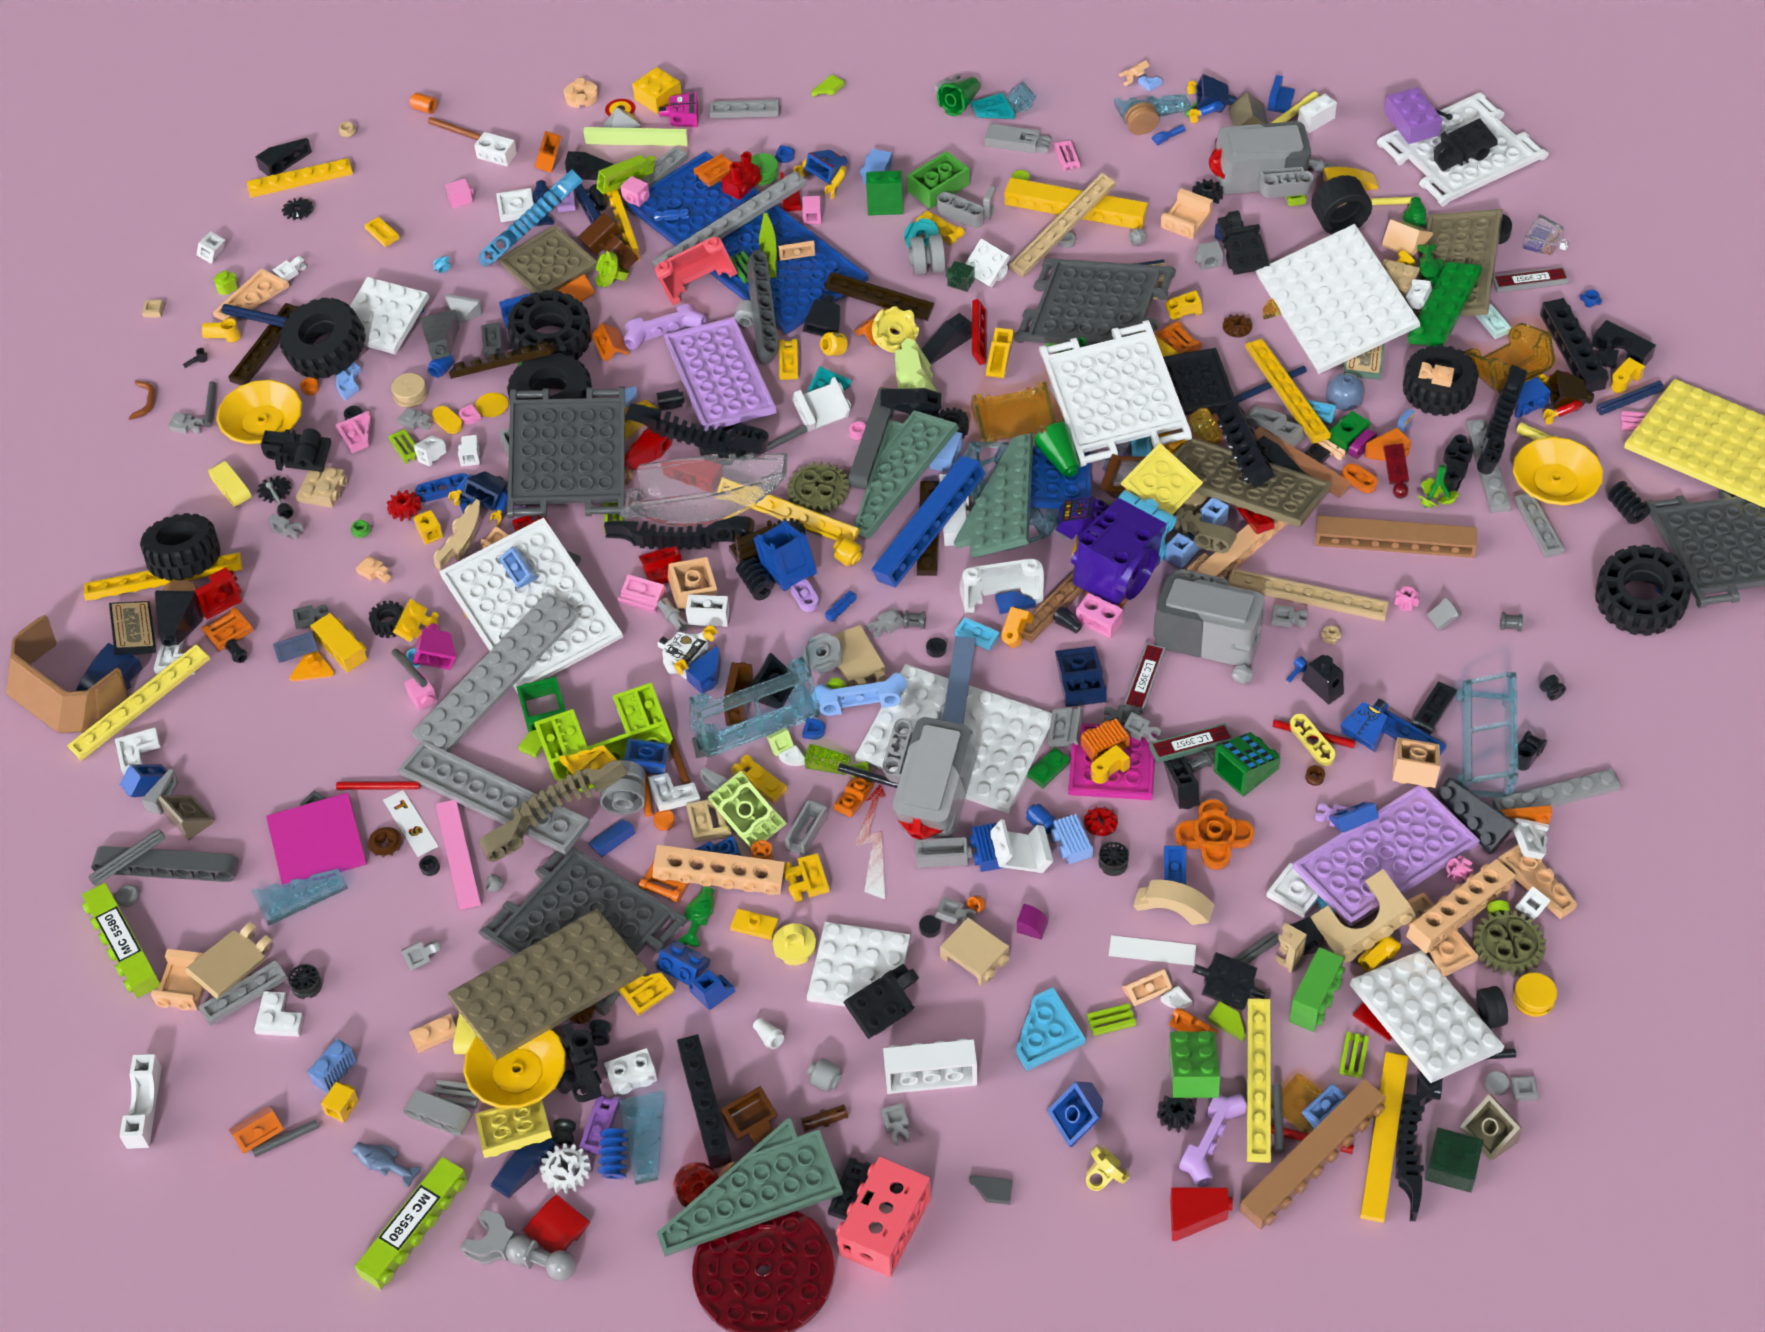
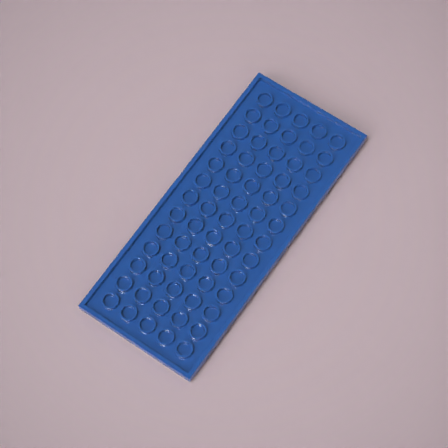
M705 151L649 187L650 197L640 207L627 201L625 205L626 208L676 246L760 192L753 187L747 195L738 200L723 192L722 180L708 187L699 179L698 175L694 174V168L714 158ZM777 205L721 239L729 256L732 258L734 254L741 255L742 251L750 258L753 251L760 250L759 234L763 214H768L776 237L778 259L777 277H770L776 326L785 334H789L805 323V319L815 299L822 300L823 295L829 294L834 297L833 303L845 296L825 290V283L830 272L864 282L869 280L867 273ZM673 209L681 211L680 209H688V219L681 220L679 218V220L671 221L662 219L659 222L654 220L655 211L664 212V210ZM814 241L815 256L780 261L778 246ZM736 262V264L738 265V267L741 269V271L743 272V274H744L745 277L747 278V274L743 271V269H742V267L740 266V264H739L738 262ZM716 270L710 272L713 277L741 299L750 300L748 282L744 284L737 274L729 277L725 272H721V275H718Z

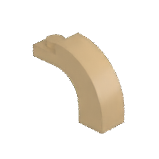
M1151 880L1149 887L1138 889L1133 907L1137 911L1152 908L1170 909L1182 915L1191 925L1209 923L1214 904L1204 894L1185 884L1169 880Z

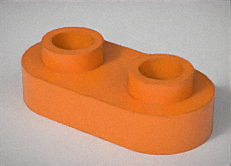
M1351 463L1344 466L1342 477L1352 482V486L1363 493H1372L1376 490L1378 480L1373 474L1357 464Z

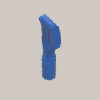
M1180 125L1169 132H1159L1152 137V140L1157 145H1160L1170 137L1184 132L1185 127Z

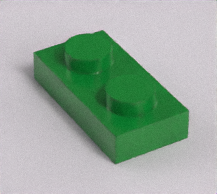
M1054 747L1027 773V778L1044 789L1070 764L1071 758Z

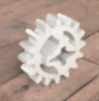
M563 1144V1149L554 1146L555 1152L547 1151L548 1159L542 1158L541 1160L543 1164L540 1167L541 1174H543L541 1175L542 1180L546 1182L548 1189L554 1186L555 1193L563 1189L564 1193L567 1194L569 1188H572L575 1192L577 1191L576 1185L584 1186L583 1179H589V1173L587 1172L591 1170L589 1157L584 1154L582 1148L577 1151L574 1144L570 1149L567 1148L566 1144ZM563 1164H564L565 1168L568 1169V1172H569V1173L566 1172V1169L564 1170V1168H563V1166H562Z

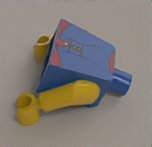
M832 150L810 152L802 162V165L795 166L793 171H797L804 178V170L806 169L828 184L831 183V185L825 187V196L831 192L830 198L833 199L836 196L835 188L839 187L846 175L848 160L845 156H840Z

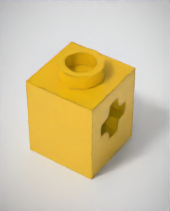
M431 510L413 517L416 530L425 545L443 538L440 524Z
M335 1082L321 1105L326 1115L345 1123L359 1100L356 1090L351 1085H342Z

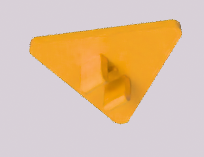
M316 651L304 655L289 678L291 681L331 677L334 676V671Z

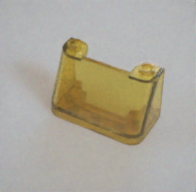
M1521 322L1511 328L1508 334L1509 343L1483 357L1476 348H1470L1464 351V354H1468L1472 361L1475 362L1479 377L1493 391L1500 393L1511 365L1528 371L1525 382L1553 367L1555 355L1551 332Z
M1047 382L1037 383L1036 388L1031 389V387H1028L1025 391L993 397L986 395V398H983L982 394L972 395L970 401L971 411L981 442H985L986 445L995 444L998 440L1028 433L1035 434L1040 431L1044 433L1047 431L1045 427L1056 423Z

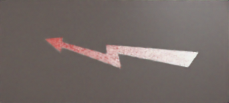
M879 785L865 800L872 801L854 847L872 842L864 892L885 899L882 831L869 834L878 798L885 797L881 785Z

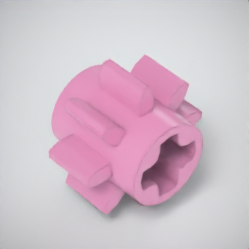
M1402 586L1401 591L1396 590L1394 604L1398 605L1401 610L1412 611L1413 606L1418 607L1420 593L1416 592L1413 587Z
M1461 855L1457 859H1450L1446 866V870L1449 873L1447 877L1461 884L1462 880L1466 881L1473 874V868L1471 867L1473 862Z

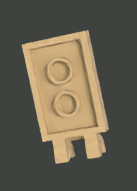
M861 625L832 635L838 638L843 646L842 663L838 668L848 686L867 684L866 679L871 677L874 678L876 683L885 681V665Z
M249 922L239 934L235 930L231 931L187 966L186 973L216 999H219L265 961L263 954L270 950L269 944L272 943V939L265 935L257 945L253 943L250 939L255 935L253 931L256 929V926Z

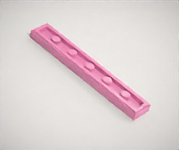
M454 800L436 804L459 909L463 910L479 906L481 902L458 804Z

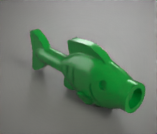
M1413 197L1403 215V220L1421 228V226L1426 225V209L1419 197Z
M1417 245V249L1424 253L1425 257L1419 259L1420 272L1426 281H1431V284H1435L1443 270L1442 259H1434L1431 254L1436 249V245Z
M707 886L703 887L702 891L686 907L684 916L692 924L688 934L681 937L678 942L684 945L700 946L696 935L700 925L706 926L708 918L714 913V889Z

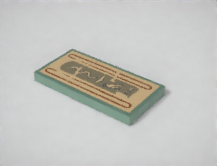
M1385 343L1344 362L1343 373L1353 374L1360 378L1381 380Z

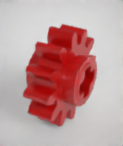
M405 490L404 493L397 491V496L390 495L391 500L387 501L388 514L392 515L393 519L399 517L401 522L404 518L411 520L412 515L417 516V511L422 510L420 497H416L415 492L409 494L408 490Z

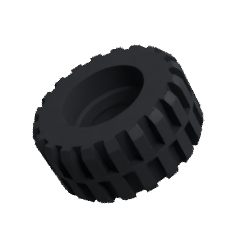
M1431 345L1426 347V349L1422 348L1407 361L1403 380L1404 395L1409 403H1413V407L1417 410L1421 409L1423 413H1432L1434 416H1438V414L1448 416L1450 413L1454 415L1459 413L1460 410L1466 409L1473 401L1479 376L1477 366L1468 354L1465 355L1464 351L1456 350L1452 346L1443 347V345H1437V347H1433ZM1422 362L1429 363L1432 368L1435 367V364L1454 368L1451 386L1432 384V381L1428 378H1418Z
M175 514L172 517H165L161 521H156L152 527L149 526L140 541V547L149 572L160 579L165 578L169 581L173 579L177 581L183 578L189 579L193 578L194 575L202 574L204 570H209L212 564L217 562L221 552L213 523L199 514Z

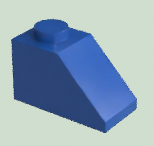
M717 646L688 666L689 669H685L687 681L701 694L712 690L718 684L721 659Z
M129 764L119 785L130 797H144L167 770L162 764Z

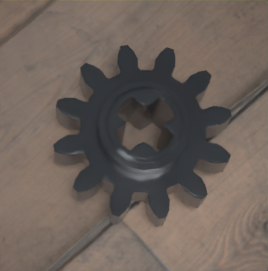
M1203 179L1202 183L1197 181L1196 186L1192 187L1193 193L1212 199L1217 204H1219V199H1223V186H1219V182L1214 183L1212 179L1209 181Z

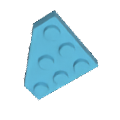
M1053 987L1033 997L1020 1041L1016 1047V1055L1026 1072L1086 1044V1038Z

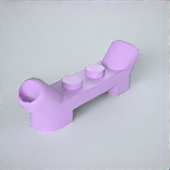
M684 304L677 306V312L649 321L643 322L642 317L633 319L625 326L627 334L624 337V343L627 348L637 350L645 340L685 328L706 324V317L704 313L695 311L693 305Z
M1219 1093V1098L1212 1099L1207 1118L1212 1119L1199 1147L1189 1144L1179 1167L1180 1170L1191 1175L1194 1185L1202 1187L1211 1183L1213 1173L1207 1157L1208 1155L1213 1156L1218 1145L1216 1142L1218 1136L1222 1137L1227 1128L1226 1120L1243 1116L1247 1112V1103L1243 1095L1236 1094L1226 1097Z

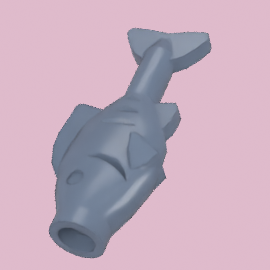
M357 1142L352 1150V1154L357 1156L359 1161L369 1170L380 1171L385 1176L389 1171H392L403 1177L406 1187H409L413 1179L421 1172L420 1167L406 1169L395 1163L394 1159L398 1156V1153L385 1145Z

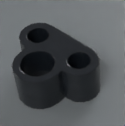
M1458 434L1453 438L1445 449L1443 458L1445 464L1448 463L1450 457L1468 463L1471 462L1474 450L1467 443L1466 436Z

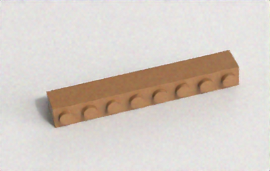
M1317 515L1315 546L1475 558L1477 527Z
M1364 1079L1241 1201L1240 1212L1260 1230L1265 1225L1270 1226L1276 1220V1214L1281 1209L1286 1210L1293 1202L1292 1198L1297 1193L1302 1194L1307 1189L1308 1182L1312 1178L1317 1179L1324 1171L1323 1167L1328 1162L1333 1163L1339 1156V1151L1343 1147L1348 1148L1353 1143L1354 1136L1359 1131L1361 1133L1364 1132L1374 1116L1379 1117L1385 1110L1386 1096Z

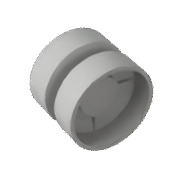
M941 234L929 236L928 246H925L922 236L910 238V248H908L909 261L914 276L926 275L927 264H930L933 274L945 273V256Z
M621 760L628 774L601 790L600 804L610 813L627 815L638 812L644 807L645 770L638 763ZM616 761L606 764L603 768L613 764Z

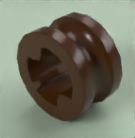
M1317 765L1310 766L1305 776L1307 783L1313 786L1323 783L1325 778L1324 769ZM1312 773H1316L1318 778H1314V775H1312Z

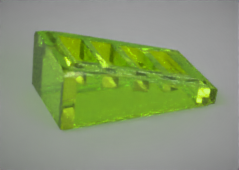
M809 744L805 756V768L846 775V773L837 771L838 761H842V764L849 766L851 758L849 755Z

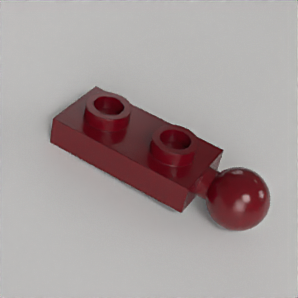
M1403 443L1385 445L1383 450L1389 484H1396L1393 488V494L1396 498H1405L1409 490L1403 483L1409 482L1404 445Z

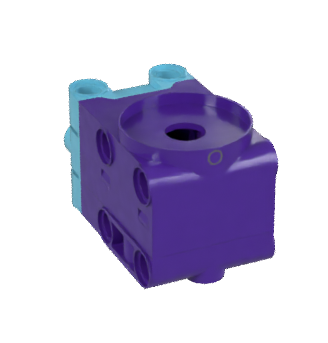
M1124 490L1078 537L1077 550L1071 558V563L1074 565L1073 584L1117 606L1124 599H1134L1145 587L1154 569L1166 559L1168 543L1165 542V537L1175 526L1177 517L1160 509L1155 500L1151 498L1144 500Z

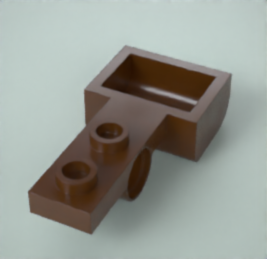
M604 212L578 236L580 241L596 256L602 250L614 252L617 256L618 264L626 271L639 259L618 237L622 230Z
M761 1086L720 1110L725 1123L736 1141L749 1135L754 1143V1147L774 1131L770 1122L778 1116Z

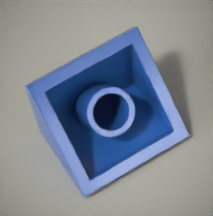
M628 738L624 760L638 763L644 768L645 773L663 774L665 773L669 744Z

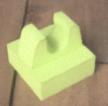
M782 728L767 736L775 756L794 746L789 731L786 728Z

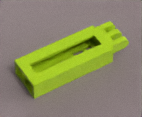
M640 154L599 170L597 189L602 194H606L621 188V185L631 176L639 180L644 179L645 176L654 172L655 156L644 158Z

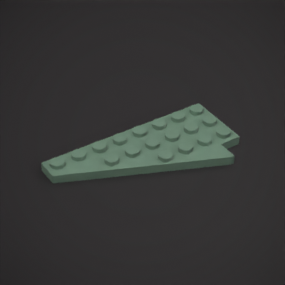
M915 410L904 423L893 420L888 421L854 524L855 527L860 528L858 535L871 539L958 431L957 423Z
M1031 433L1012 438L954 540L956 549L970 546L972 558L1029 544L1033 437Z
M791 1118L786 1119L657 1232L664 1256L675 1254L843 1195L820 1130L818 1129L797 1137Z

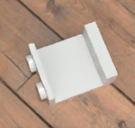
M835 377L831 379L830 385L806 394H802L801 390L793 394L792 401L808 432L849 416L851 404L848 399H845L843 387L840 382H837Z
M1001 819L990 831L999 867L1043 873L1053 862L1044 826L1036 825L1029 835L1007 831L1005 820Z

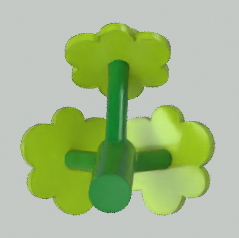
M1439 465L1436 480L1428 478L1427 481L1425 480L1421 483L1424 494L1429 495L1427 499L1419 495L1417 496V498L1422 500L1421 504L1424 508L1438 507V505L1431 502V499L1437 498L1442 492L1444 494L1437 501L1445 505L1454 503L1456 497L1459 496L1456 490L1448 492L1445 486L1444 478L1447 469L1445 465Z

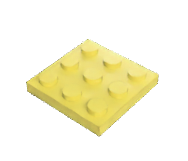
M1159 443L1121 482V485L1141 499L1151 498L1155 500L1160 509L1173 515L1203 482Z
M543 1100L521 1109H499L496 1107L475 1114L484 1158L498 1156L503 1152L521 1149L526 1145L541 1143L546 1139L552 1138Z

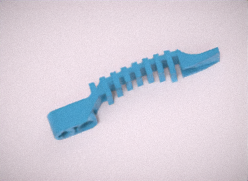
M573 169L570 170L549 192L547 191L544 194L543 198L541 197L537 203L533 204L531 209H528L506 231L502 232L482 250L478 257L479 263L485 267L491 266L516 241L518 242L526 235L528 230L530 231L546 214H549L583 180ZM496 242H502L504 249H499L496 246ZM489 254L491 257L486 260L484 257Z

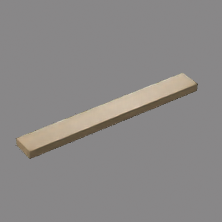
M1101 173L1009 264V269L1024 277L1116 186V181Z
M1233 568L1228 579L1229 586L1259 592L1264 596L1385 621L1389 607L1388 601Z

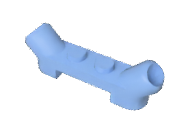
M895 672L886 681L838 689H831L824 684H819L813 690V700L820 704L821 713L827 716L842 714V708L877 702H881L882 708L892 707L899 704L900 694L907 688V681L902 674Z

